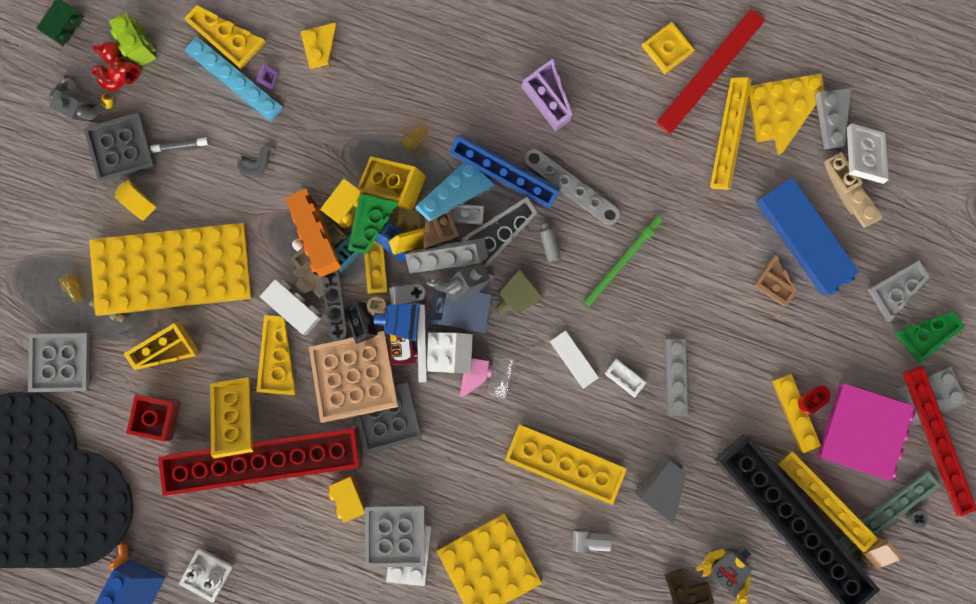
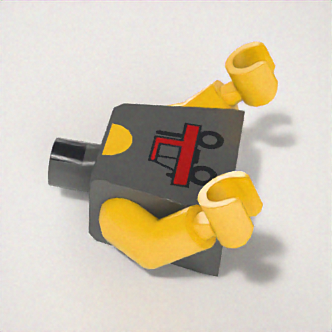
M743 546L736 554H733L727 548L709 552L702 565H698L696 570L700 571L703 569L702 577L711 575L734 597L737 596L738 599L734 600L733 604H749L747 597L750 588L751 569L744 562L750 557L751 553Z

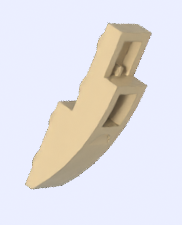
M842 152L824 161L832 184L850 215L854 214L863 228L881 220L883 216L862 188V180L858 176L849 174V162Z

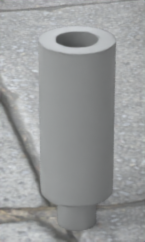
M549 223L541 225L543 232H540L547 262L560 260L561 257L554 230L550 229Z

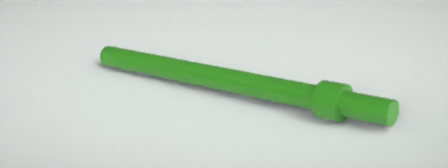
M656 216L649 226L644 227L638 239L585 299L584 303L588 307H590L642 244L653 236L654 230L663 221L659 216Z

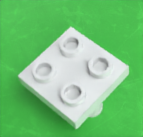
M198 548L179 585L213 603L234 566L204 549Z

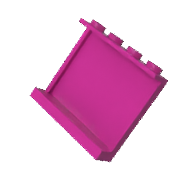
M844 383L839 384L816 457L883 480L892 481V478H895L897 475V462L903 455V442L909 436V430H907L909 422H912L915 416L914 406Z

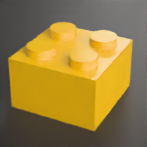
M343 179L320 210L342 228L350 227L353 224L359 194L363 192Z

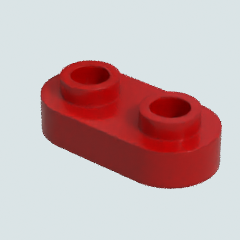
M824 385L814 386L800 396L798 399L800 411L803 414H813L830 401L828 388Z

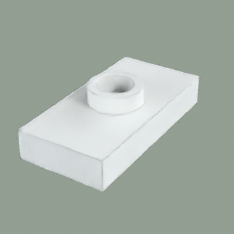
M617 358L604 373L634 398L647 383Z

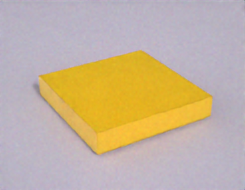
M672 21L642 44V47L664 74L668 73L695 51Z

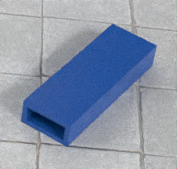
M793 177L756 201L821 295H832L840 290L839 286L844 283L846 285L855 279L854 276L859 273L858 269Z

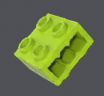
M124 13L109 21L112 27L110 29L111 34L121 44L118 46L121 53L127 56L132 63L135 62L138 66L142 67L157 59L154 54L156 51L151 41L147 40L146 35L148 34L142 24L139 25L135 17L131 18L127 13Z

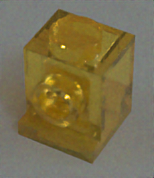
M399 208L397 228L402 230L405 227V230L413 231L417 230V228L425 227V217L417 210Z

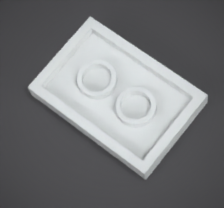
M851 123L847 127L849 174L884 184L889 180L885 133Z
M425 525V567H388L386 582L425 586L432 526Z

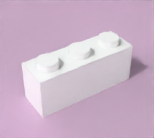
M275 279L260 297L301 334L307 335L322 319L318 315L320 312L312 305L308 307L304 303L305 298L299 293H292L289 290L291 286L284 280L280 282Z

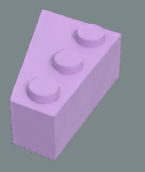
M551 59L522 81V89L556 132L571 121L572 112L563 91L560 77L557 74L554 60Z

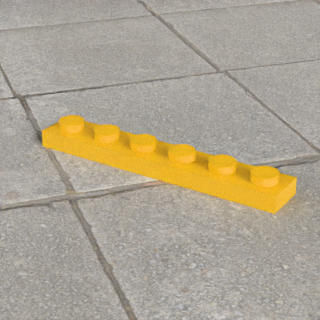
M749 77L731 78L710 183L712 189L731 190L751 85Z
M790 451L777 464L861 552L865 553L878 540L793 451Z

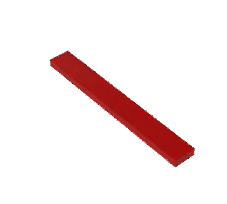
M750 9L658 119L656 124L671 135L766 20L753 9Z
M918 366L903 372V377L955 515L961 517L976 511V505L924 367Z

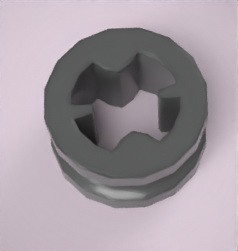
M912 509L907 514V521L912 526L923 528L928 523V515L922 510ZM915 515H921V517H919L921 518L920 522L914 521L916 520V518H914Z

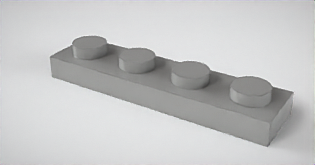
M665 339L667 416H688L686 340Z

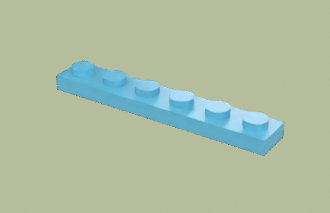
M197 36L184 49L186 53L270 122L283 109L281 105Z

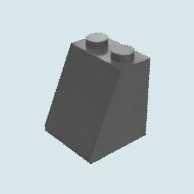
M662 457L636 490L635 494L673 524L686 473L682 470L684 466L671 457L669 459Z

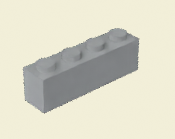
M483 238L438 245L427 249H414L407 253L405 257L409 273L478 264L488 258Z

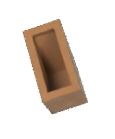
M877 537L878 540L865 553L859 549L856 550L860 554L859 559L867 567L870 565L875 569L892 564L903 558L890 542Z

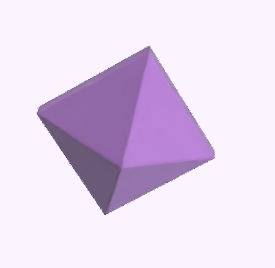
M263 63L256 81L269 89H273L279 72Z

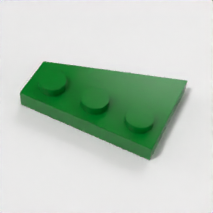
M360 193L347 247L348 250L367 254L383 225L390 218L389 216L393 209L398 205V200Z
M952 311L894 332V334L916 361L922 363L962 330L965 325Z

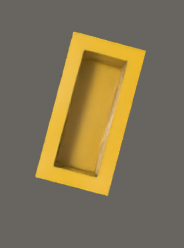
M353 475L329 486V497L331 501H335L337 506L335 508L336 514L339 519H342L343 523L365 514L366 505Z

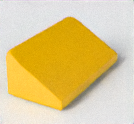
M425 228L398 234L389 240L393 254L423 247Z

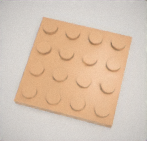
M384 331L377 332L378 335L358 344L355 343L353 337L309 347L321 423L399 407Z

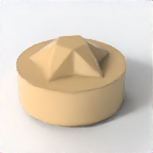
M372 297L369 299L367 311L370 315L374 316L375 312L385 313L386 302L383 298Z

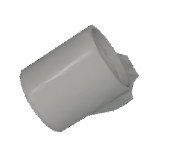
M584 529L573 530V551L589 552V550L610 552L612 545L611 534L594 533Z

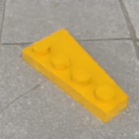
M198 5L184 18L186 22L240 69L266 43L264 39L235 26L229 21L223 20Z
M264 315L256 392L296 395L286 320L283 317Z

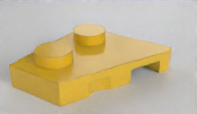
M336 23L300 31L310 69L329 65L330 53L334 44L333 39L335 31H337Z

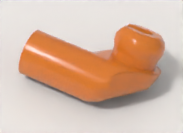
M128 543L117 545L119 555L109 563L111 571L129 561Z

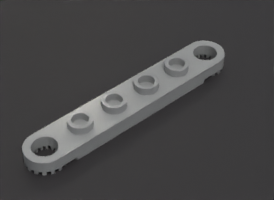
M532 149L526 153V166L543 179L560 187V191L604 224L612 225L618 221L620 217L619 210L539 150ZM537 155L539 162L537 164L530 163L529 156ZM612 210L615 213V218L607 220L605 218L606 211Z

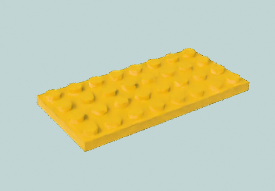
M244 223L89 240L96 316L252 299Z

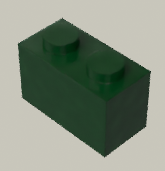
M55 0L36 29L56 43L64 46L71 39L72 33L81 24L84 16L66 2Z

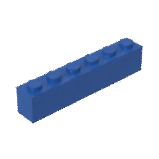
M463 134L457 136L449 152L453 156L548 208H551L561 190L560 187Z

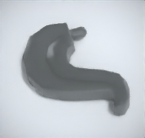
M270 145L262 147L259 157L255 162L244 160L241 155L240 161H237V169L245 176H259L267 167L269 152L276 149Z

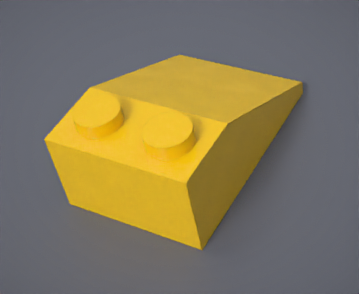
M370 156L357 189L365 194L398 200L397 207L413 211L426 175L414 166Z

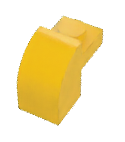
M129 179L121 183L115 191V197L142 221L157 208Z

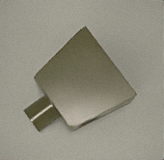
M519 270L500 291L499 296L503 301L495 308L501 316L510 309L517 315L540 302L543 297Z

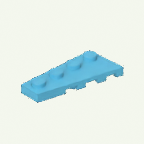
M464 162L426 196L415 209L430 222L449 212L450 209L464 204L469 199L493 189L495 185L477 168Z

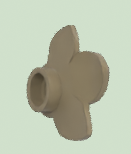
M298 268L294 270L293 274L299 278L296 284L299 294L313 290L318 298L323 296L322 277L315 275L311 268L303 274Z

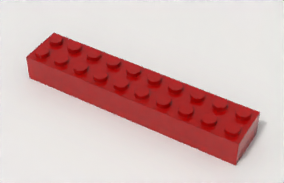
M357 427L253 442V452L219 458L211 456V448L158 457L162 496L348 470L362 466Z

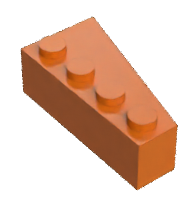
M305 188L286 196L285 200L290 209V215L297 226L296 231L304 243V252L310 257L309 265L312 272H317L320 277H323L341 269V264L318 205L308 190Z

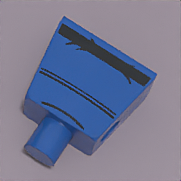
M420 304L387 305L386 313L375 312L374 324L385 325L384 333L417 341Z

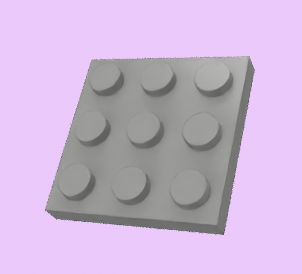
M90 333L29 334L28 392L89 391Z
M425 505L365 506V567H425Z

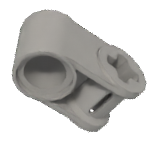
M419 284L389 288L392 305L421 302L427 297L426 288ZM416 288L422 291V294H419V298L413 295V292H416Z

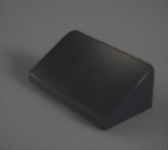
M357 301L344 310L356 344L378 335L373 319L367 311L366 303Z

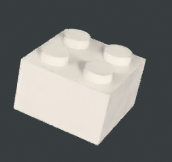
M428 332L426 371L471 374L473 334Z

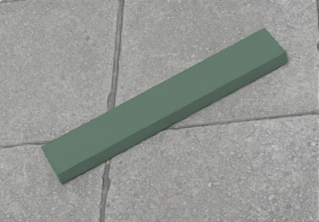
M925 469L859 520L874 535H877L941 485L932 473ZM843 532L836 537L849 554L858 549Z

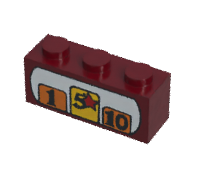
M388 334L391 366L416 363L415 359H418V348L414 347V342Z

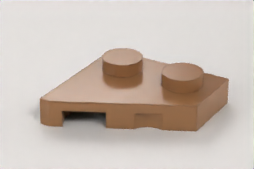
M450 212L430 222L425 218L424 249L459 237Z
M774 255L753 286L782 306L787 307L797 293V289L790 281L787 271L781 266L779 257Z

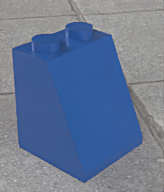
M130 560L113 569L95 604H152L166 577L134 560Z

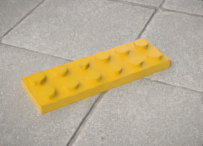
M520 424L504 461L611 505L615 501L627 470L625 467Z

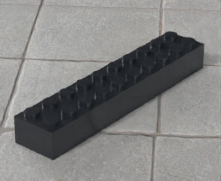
M742 434L714 459L836 604H865L880 591L878 586L750 436Z

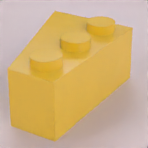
M178 321L125 352L124 355L132 368L138 370L194 357L201 352L181 321Z

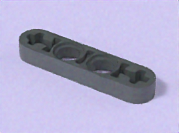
M337 270L333 272L336 273V276L333 277V283L337 282L338 286L326 288V283L330 284L329 278L322 277L329 335L335 341L343 340L347 334L340 276ZM330 289L338 291L337 299L331 300L328 298L327 293ZM332 308L340 309L341 316L334 319L330 316ZM342 320L343 324H339V329L343 330L344 333L337 337L336 334L332 333L336 330L335 324L331 325V321L338 322Z

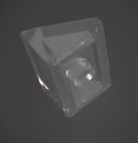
M494 357L487 395L501 398L507 397L513 360Z

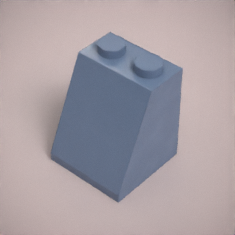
M435 288L429 323L485 333L489 323L488 312L492 307V295L478 292L451 303L445 292Z

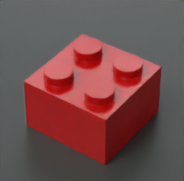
M144 394L134 395L126 434L163 442L172 440L181 402Z

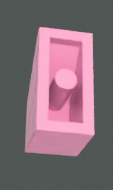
M471 358V374H463L460 396L464 397L485 382L487 377H491L492 366L489 365V361Z

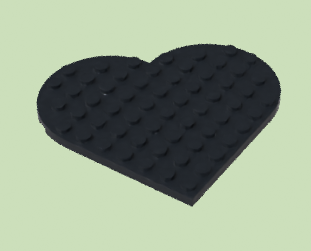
M10 392L0 395V568H79L93 564L113 552L129 529L133 515V498L130 486L122 476V471L112 461H108L100 454L92 451L77 450L76 434L73 425H70L66 417V413L56 403H52L42 395L30 392Z

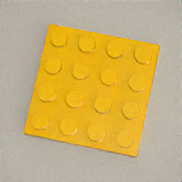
M505 513L436 551L464 604H506L542 584Z

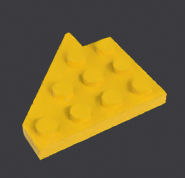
M822 74L750 85L748 103L756 142L775 139L777 154L780 155L784 152L816 106L815 94L825 92Z

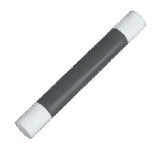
M205 137L150 145V150L152 153L208 145L209 142L208 138Z

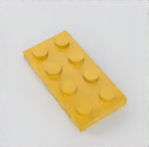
M246 377L211 383V456L219 458L253 452L250 378Z

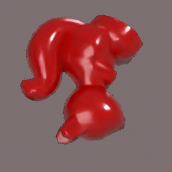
M118 41L92 46V50L98 53L103 61L109 63L108 69L101 65H95L91 69L92 74L96 75L98 84L107 91H116L124 84H133L141 73L139 66L121 59L122 53L118 47L120 46Z

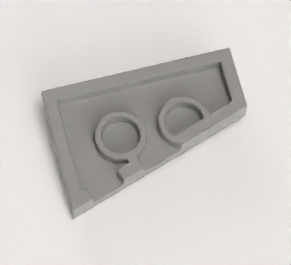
M851 88L815 94L824 150L845 146Z
M919 260L867 290L885 320L891 322L895 314L906 305L908 299L919 290L929 278V275Z

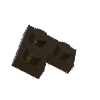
M683 569L664 574L673 604L714 603L708 582L689 587Z

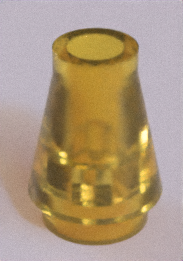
M419 125L416 129L402 136L400 144L409 153L415 151L428 132L422 125Z
M74 274L67 275L58 280L60 282L59 286L73 303L84 299L78 277H75Z

